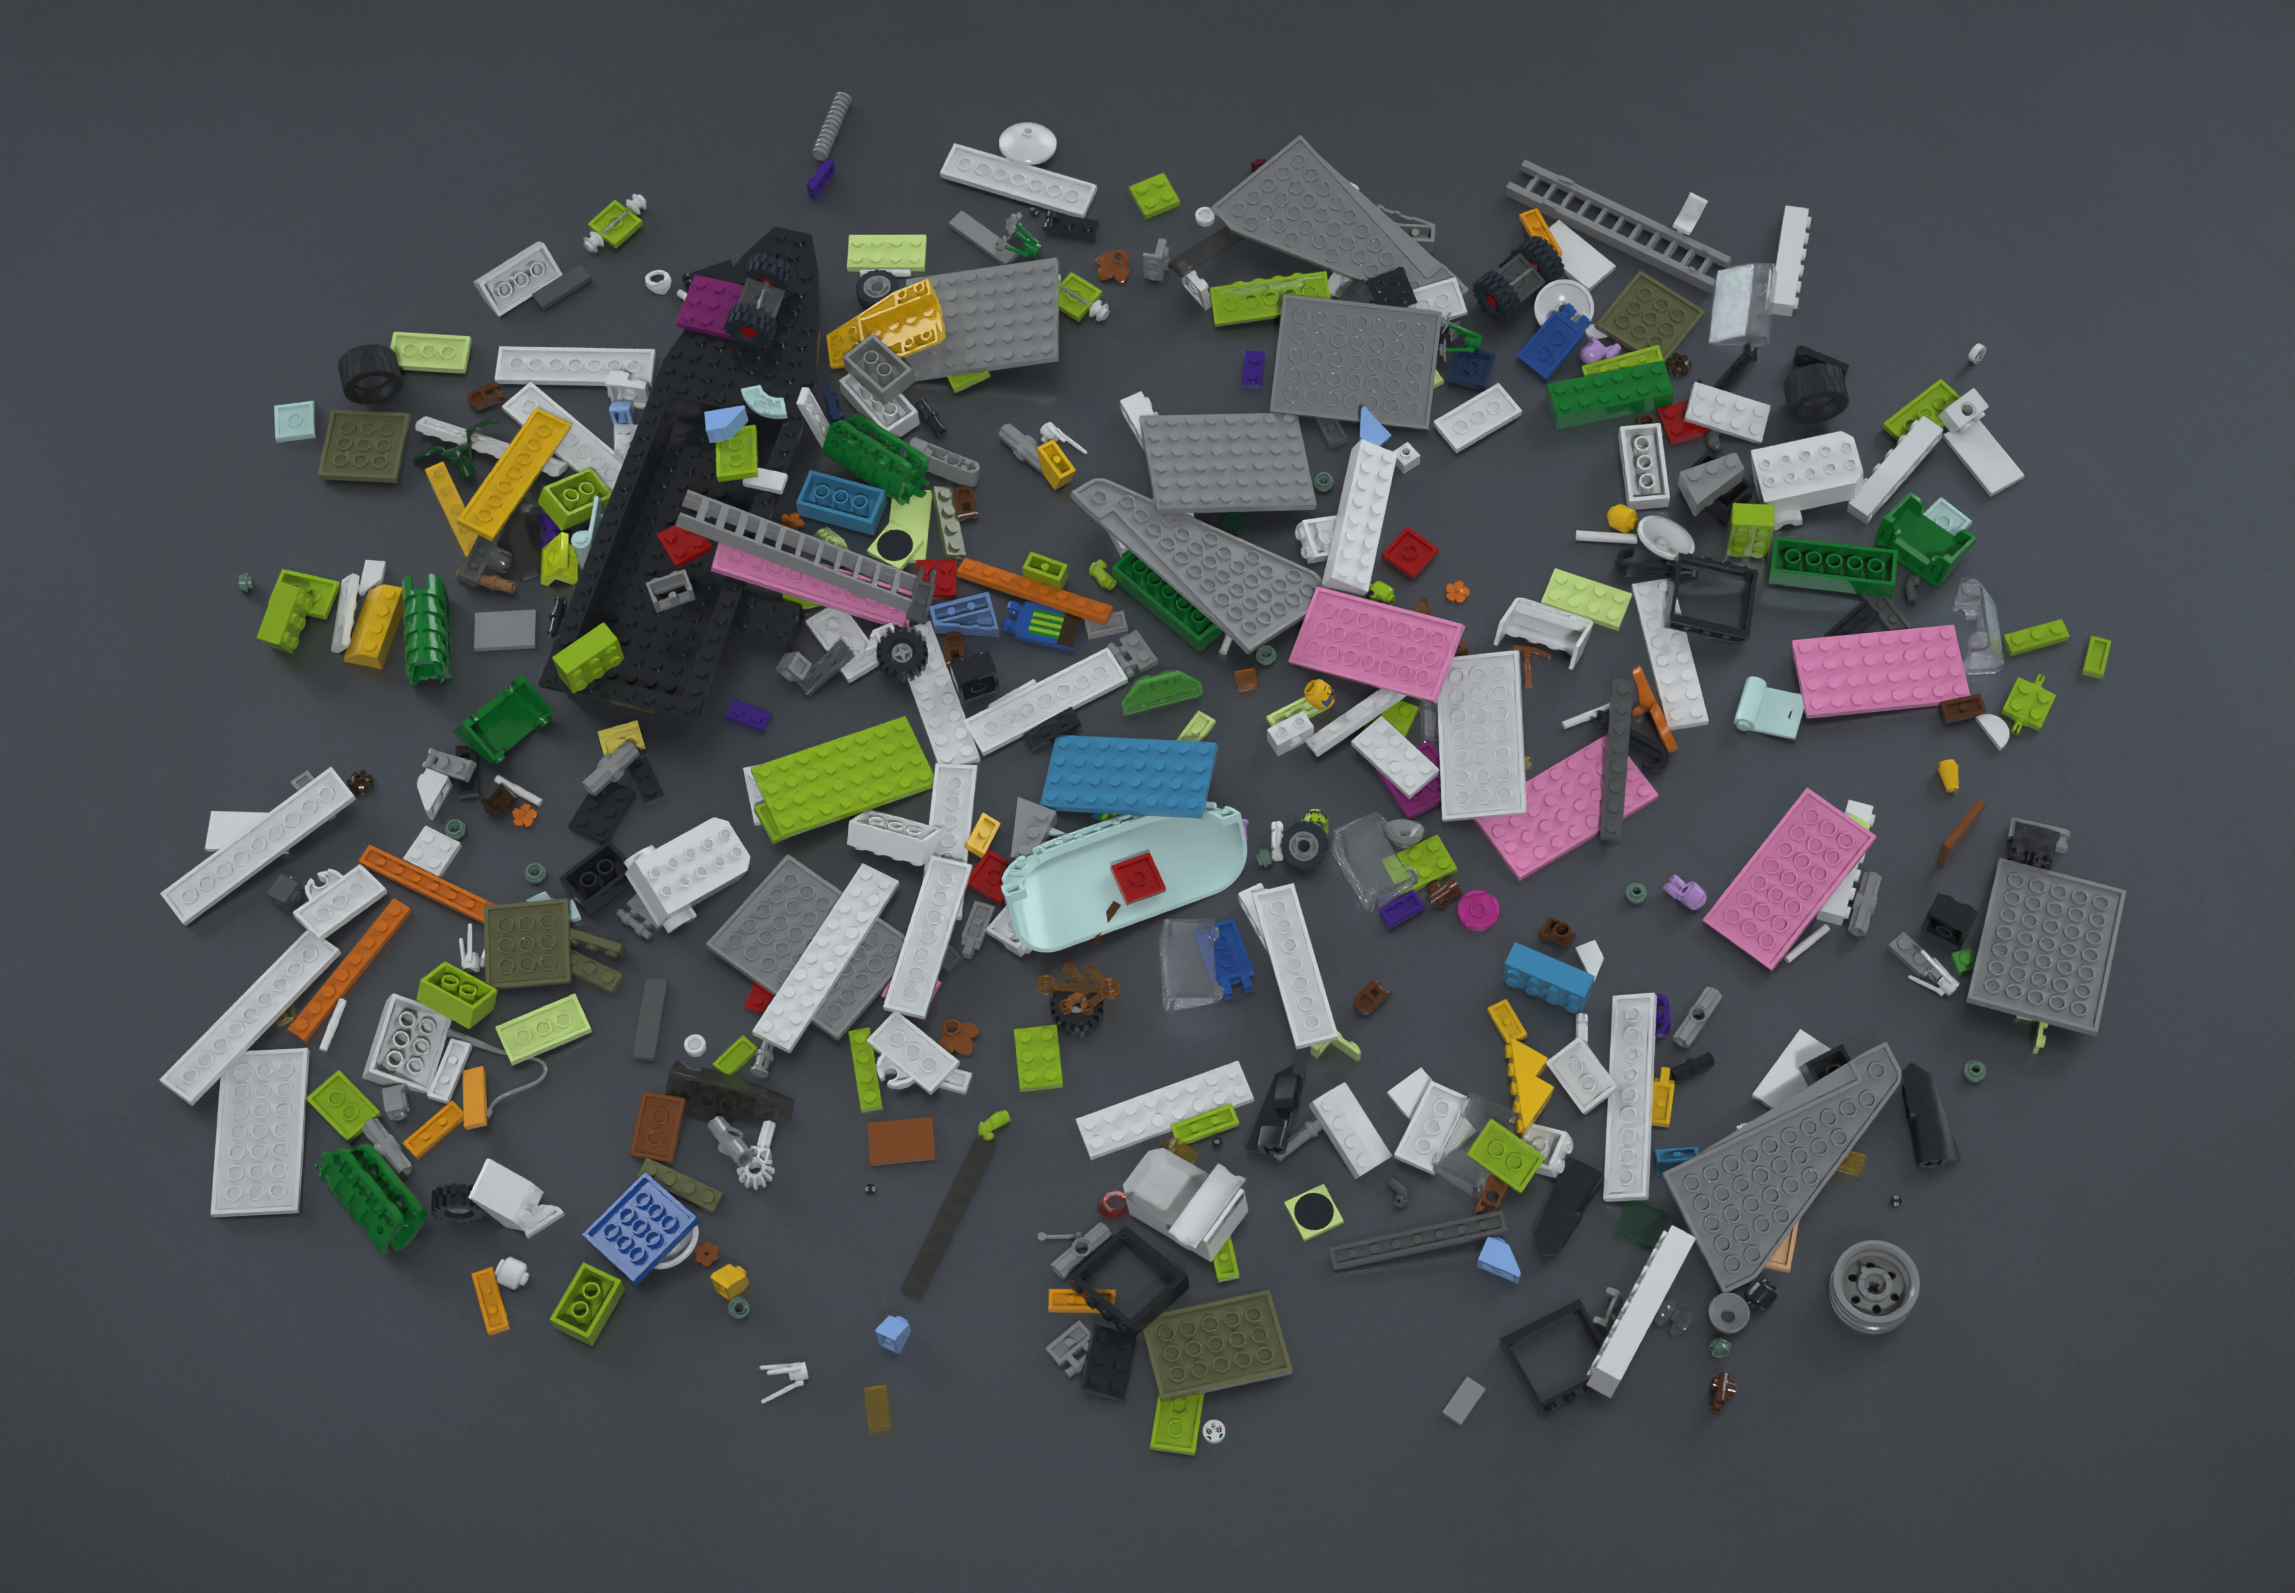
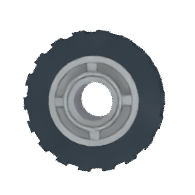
M879 269L863 274L856 284L858 302L863 309L870 308L891 293L900 290L896 277L891 272Z
M1303 821L1295 823L1286 830L1281 840L1282 854L1285 856L1286 861L1291 863L1293 867H1299V869H1310L1317 866L1326 857L1329 849V839L1326 836L1325 830L1323 831L1321 826L1316 825L1314 822ZM1301 840L1309 842V850H1303L1300 847Z

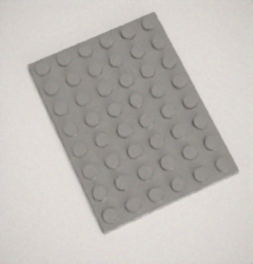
M1057 257L906 279V287L925 279H930L942 307L946 338L940 344L904 357V362L913 370L914 381L1059 361V261Z
M1284 294L1270 413H1287L1295 416L1360 423L1361 408L1365 406L1382 426L1428 431L1442 312Z
M1287 413L1140 416L1139 422L1156 514L1316 509L1317 504L1298 416Z
M787 854L706 943V947L769 993L776 996L843 892ZM878 917L811 1022L839 1041L892 980L906 936Z
M1999 858L1966 1002L2096 1037L2126 890Z

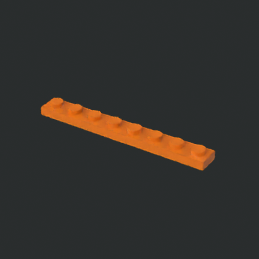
M965 558L957 569V577L1102 625H1106L1113 613V606L968 558Z
M370 844L358 861L363 867L484 924V906L495 905Z
M395 898L389 903L288 1028L290 1033L305 1043L311 1038L336 1007L339 998L342 999L412 913L409 907Z

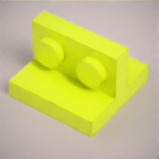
M561 532L542 548V585L548 586L555 579L572 585L577 582L578 561L572 544L568 543L569 534Z

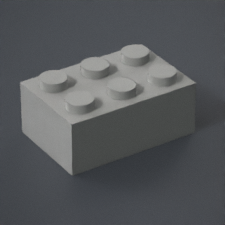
M873 333L843 356L845 370L884 406L914 383L912 368Z

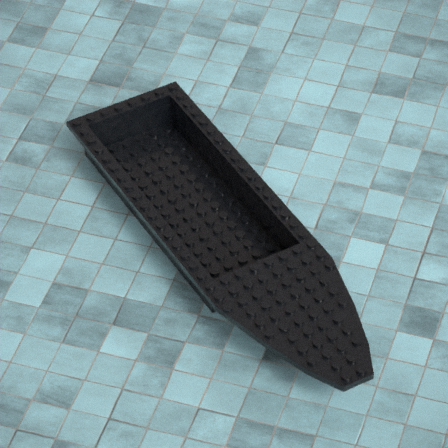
M773 227L740 258L722 280L745 285L743 274L752 255L756 256L758 253L762 256L763 253H766L768 256L775 255L777 259L782 258L784 263L788 262L790 264L789 267L795 269L796 278L789 296L783 298L775 318V322L778 324L769 347L767 346L765 349L753 347L751 349L747 345L745 347L741 346L740 342L736 343L731 339L685 329L663 359L538 682L539 687L567 693L568 698L692 727L694 723L697 724L748 582L710 571L718 542L709 538L707 539L712 546V551L676 569L658 540L657 534L676 525L680 512L696 518L697 511L682 506L687 490L771 521L780 494L743 486V479L718 482L716 442H709L704 412L744 405L748 416V422L744 426L756 425L758 468L788 474L807 422L796 404L802 387L809 388L814 398L816 396L821 328L820 274L812 234ZM761 385L767 395L775 398H784L788 418L772 419L757 414L744 401L741 389ZM705 517L704 521L715 525L717 519ZM725 522L724 529L735 533L737 526ZM744 530L743 536L753 540L756 533ZM685 569L694 592L695 600L656 613L646 583L654 578H661L670 575L674 571ZM684 585L658 594L656 598L657 601L669 598L668 594L670 592L680 594L687 590ZM604 622L617 637L624 660L618 666L606 671L601 678L590 682L585 689L573 694L559 677L552 657Z

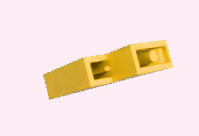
M442 461L425 469V472L444 515L467 558L478 535L457 525V519L465 509V506Z
M1512 1038L1510 1044L1505 1045V1058H1509L1507 1072L1508 1077H1512L1510 1093L1515 1097L1513 1112L1518 1117V1120H1516V1132L1520 1133V1137L1523 1140L1551 1099L1554 1087L1539 1079L1545 1070L1548 1058Z

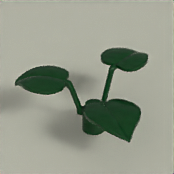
M492 419L479 422L465 430L467 435L466 444L447 451L443 448L445 445L430 447L417 454L413 458V463L415 464L419 458L434 452H442L440 456L447 457L454 469L457 468L461 479L476 473L472 465L474 460L472 457L471 445L473 444L471 443V435L488 424L499 425V421ZM467 448H468V457H469V458H467L466 455L461 456V454L463 453V451L466 450Z

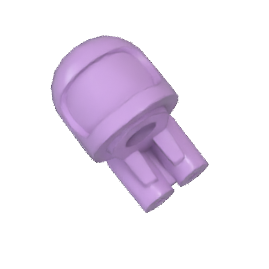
M1591 336L1587 344L1581 348L1579 355L1583 363L1590 364L1602 359L1618 356L1621 347L1616 343L1605 348L1599 340Z
M1673 874L1669 878L1670 883H1666L1663 887L1672 898L1678 899L1691 910H1698L1706 903V892L1694 881L1686 884L1677 875Z

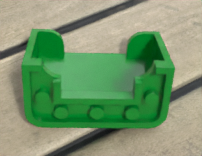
M1910 492L1883 518L1875 536V544L1878 548L1898 550L1897 561L1919 575L1929 584L1940 586L1971 549L1977 537L1966 530H1960L1955 536L1922 514L1924 511L1923 501Z
M521 674L487 704L465 719L453 732L490 764L493 762L499 764L507 757L504 753L538 725L543 727L551 721L549 716L554 711Z

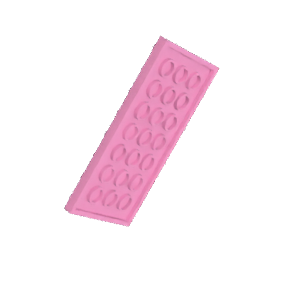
M1317 586L1288 662L1299 667L1437 703L1465 626L1461 623Z
M1954 625L1792 640L1791 642L1806 719L1939 706L1940 702L1970 696Z
M1608 734L1526 782L1527 814L1473 819L1518 881L1523 880L1600 834ZM1629 756L1623 819L1654 802L1659 797L1658 793Z
M1806 788L1704 917L1703 922L1772 972L1871 847L1877 836L1812 790Z

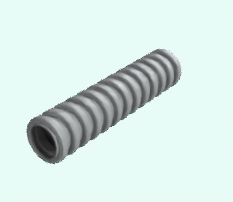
M837 92L835 94V98L811 152L812 156L817 160L825 161L828 158L851 103V97L844 92Z

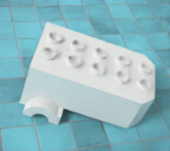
M1842 431L1751 450V471L1760 504L1774 505V530H1778L1786 524L1801 525V510L1856 499L1863 489V469L1854 437Z
M713 817L657 849L651 845L635 853L624 862L628 868L625 875L657 926L663 925L669 934L679 926L697 917L692 906L739 881L748 870L750 855L730 823Z
M1165 1148L1148 1151L1123 1184L1130 1215L1212 1262L1248 1212L1245 1192L1241 1189L1246 1181L1245 1178L1240 1175L1235 1176L1231 1174L1226 1167L1219 1163L1209 1175Z

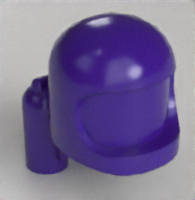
M540 513L538 514V521L544 533L540 536L539 544L541 548H544L559 535L561 530L548 514Z

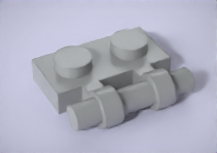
M1137 629L1119 639L1121 647H1116L1114 642L1107 645L1128 678H1132L1135 675L1133 669L1136 667L1140 673H1143L1158 664V659ZM1127 654L1131 660L1126 661L1123 656Z
M637 893L627 902V906L631 909L629 912L622 908L617 912V915L625 925H630L635 929L636 934L645 937L647 940L653 935L649 931L651 927L657 931L663 927V925L657 926ZM640 916L645 921L639 923L635 918Z
M1080 1320L1045 1348L1046 1352L1059 1367L1066 1362L1070 1364V1367L1064 1371L1069 1378L1083 1371L1091 1332ZM1083 1349L1086 1354L1076 1360L1073 1356Z

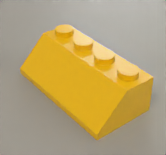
M382 584L368 591L351 637V644L343 658L344 662L383 669L404 611L401 587Z

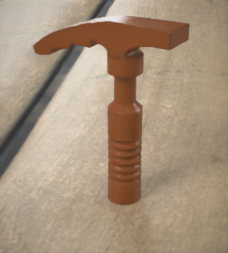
M1513 645V651L1518 650L1520 653H1523L1525 661L1523 665L1525 689H1531L1533 687L1532 666L1530 664L1531 654L1540 655L1541 657H1546V659H1551L1552 655L1538 648Z

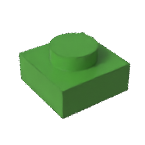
M1973 948L1951 954L1958 975L1973 972L1976 960Z

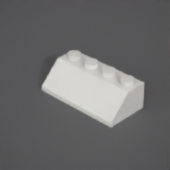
M536 242L473 283L485 302L500 317L563 274L543 242Z
M870 809L849 821L847 845L854 846L857 850L872 851L875 855H886L897 861L904 860L911 862L912 865L921 866L930 860L931 855L933 856L943 834V829Z
M1346 1082L1328 1091L1308 1105L1355 1180L1392 1157Z

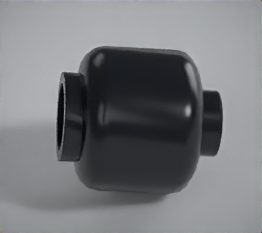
M1765 1278L1761 1280L1754 1279L1744 1291V1297L1747 1299L1746 1303L1755 1312L1758 1309L1767 1311L1777 1298V1293L1775 1292L1777 1288Z

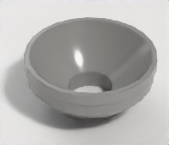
M1396 819L1388 822L1386 825V836L1394 845L1401 848H1409L1423 838L1424 827L1416 821Z
M1722 1293L1711 1301L1708 1315L1714 1328L1722 1333L1732 1334L1739 1332L1746 1326L1750 1311L1746 1301L1739 1295ZM1723 1312H1731L1734 1315V1320L1730 1323L1724 1322L1721 1318Z

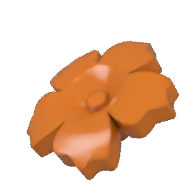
M797 512L791 514L790 517L787 514L782 516V524L780 525L796 531L803 528L804 522L800 519Z
M1460 580L1454 582V585L1448 583L1446 585V598L1452 602L1456 600L1460 604L1470 595V590L1464 587V582Z
M525 803L520 809L515 808L512 811L515 819L513 823L516 826L522 827L525 825L530 827L534 823L533 819L537 818V811L531 809L530 804Z

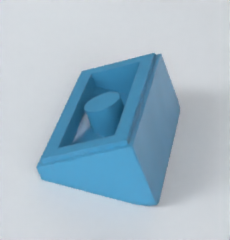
M1698 1147L1654 1150L1657 1176H1662L1663 1172L1699 1154Z

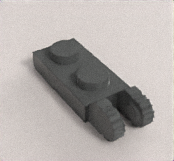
M919 566L917 577L914 581L910 598L913 600L907 611L906 620L926 624L929 606H931L935 589L934 582L937 570L932 569L929 574V581L924 582L922 581L925 571L923 566Z

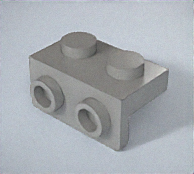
M1159 238L1155 254L1143 253L1144 278L1163 281L1165 270H1169L1170 259H1168L1170 248L1167 247V239Z

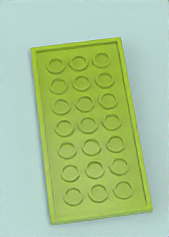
M906 716L751 768V774L767 805L781 840L932 789L934 783V774Z

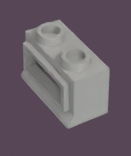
M685 569L674 571L670 575L661 578H654L646 583L656 613L695 600L694 592ZM685 585L686 592L680 594L670 592L668 594L669 598L657 601L656 595Z

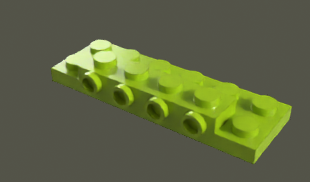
M1327 271L1308 274L1294 273L1291 276H1274L1272 279L1266 280L1258 278L1252 282L1245 283L1237 281L1231 285L1210 288L1215 327L1281 318L1284 294L1331 299Z

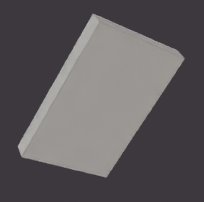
M536 609L475 613V652L536 648Z

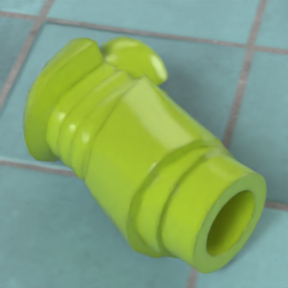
M1098 559L1096 563L1093 562L1091 564L1089 574L1096 578L1102 588L1112 590L1116 585V580L1104 570L1107 566L1106 563Z
M1006 1110L996 1111L985 1122L982 1123L980 1121L978 1125L979 1136L982 1135L984 1141L993 1139L994 1134L992 1130L1011 1122L1008 1112Z

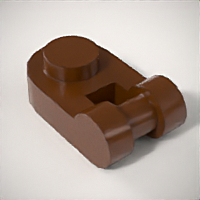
M492 382L471 391L467 396V401L471 409L482 410L494 404H502L505 401V397L500 392L498 383Z
M969 486L958 487L954 492V499L959 522L965 521L966 518H979L973 489ZM963 507H971V510L963 511Z
M958 632L948 633L944 638L946 667L950 669L951 663L958 659H966L963 636ZM959 653L960 657L952 658L951 654Z
M1374 979L1355 997L1354 1008L1361 1015H1369L1385 1002L1392 992L1387 988L1384 989L1381 983ZM1376 992L1378 996L1375 998L1371 993Z

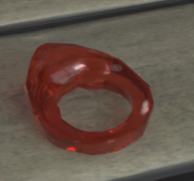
M1109 1191L1099 1199L1097 1205L1098 1212L1104 1217L1119 1218L1128 1212L1125 1194L1121 1191ZM1118 1196L1124 1200L1125 1207L1121 1210L1109 1208L1107 1200L1110 1197Z

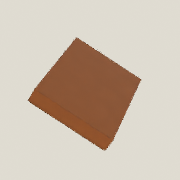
M1980 799L1977 800L1944 841L1937 859L1938 864L1944 866L1980 820L1985 802Z
M643 1091L630 1156L673 1163L687 1099Z
M933 1117L867 1123L870 1166L936 1160Z

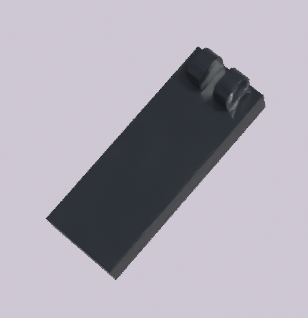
M730 259L689 274H683L681 278L687 293L695 275L722 281L733 268V264Z
M1863 600L1825 633L1824 637L1859 634L1879 617V612L1875 611L1868 604V601Z
M1069 707L1027 731L1023 736L1032 752H1035L1055 741V738L1066 735L1082 725L1073 708Z

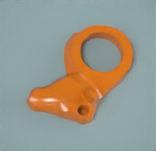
M1639 665L1632 670L1639 706L1634 708L1631 713L1633 716L1645 713L1651 714L1660 738L1668 754L1678 751V747Z

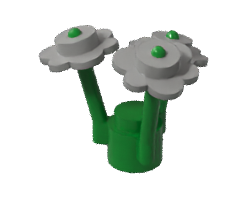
M1020 212L1011 214L1006 220L1005 229L1008 230L1007 234L1009 236L1007 238L1004 235L1002 239L997 241L995 250H998V257L1001 256L1004 249L1021 254L1026 258L1029 255L1034 257L1041 247L1038 240L1030 235L1021 226V223H1018L1022 218ZM1018 230H1020L1026 237L1020 234ZM1016 235L1024 241L1021 245L1023 251L1005 245L1006 241L1011 240Z
M1451 312L1441 319V334L1449 326L1450 342L1456 340L1459 334L1466 337L1464 345H1468V347L1446 348V339H1444V344H1440L1438 349L1440 356H1444V362H1446V352L1473 353L1474 349L1480 350L1483 335L1461 327L1460 320L1454 324L1449 322L1452 316Z

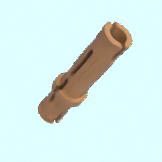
M459 567V568L457 569V571H456V575H455L456 580H457L458 574H459V572H460V570H461V567ZM483 573L477 584L488 587L492 591L501 590L513 594L516 590V581L500 578L499 575L492 576Z

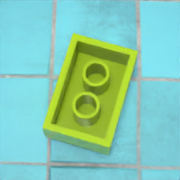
M590 467L543 487L538 503L559 529L563 531L591 518L595 496H599L603 511H605L612 492Z
M1733 503L1726 534V555L1733 557L1753 556L1754 558L1768 556L1774 530V505Z
M277 581L257 639L271 648L292 654L298 646V637L300 631L305 627V618L307 612L312 608L313 597L300 587Z
M604 622L552 657L559 677L573 694L585 689L590 682L601 678L606 671L618 666L624 660L617 637Z
M443 962L420 980L416 1000L470 1029L494 1010L498 990L457 967Z
M583 1262L549 1320L555 1329L593 1346L626 1289L621 1280Z

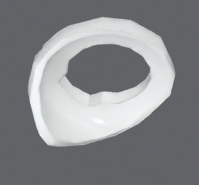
M656 270L646 275L645 283L649 290L665 295L671 286V277L663 270ZM654 275L664 276V280L658 283L651 281L650 278Z

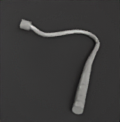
M451 1028L446 1033L447 1037L507 1056L504 1049L457 1032ZM535 1056L529 1058V1060L536 1061L542 1065V1075L537 1080L508 1091L494 1099L487 1108V1120L493 1114V1107L500 1100L531 1088L543 1081L547 1075L548 1068L542 1059Z

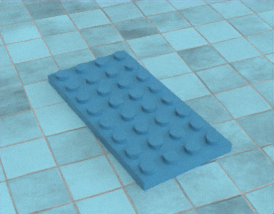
M1061 735L1055 738L1040 805L1054 811L1203 819L1218 749L1217 743Z

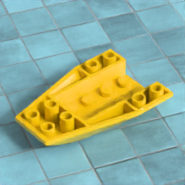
M925 279L891 293L826 335L830 367L832 369L845 368L843 356L872 333L899 358L907 357L940 344L946 338L942 307L930 279Z

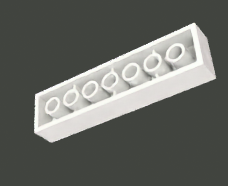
M1363 439L1351 449L1321 587L1360 598L1368 592L1397 453Z
M1673 1225L1668 1232L1663 1231L1587 1373V1376L1590 1377L1587 1386L1609 1398L1612 1397L1696 1239L1695 1237Z

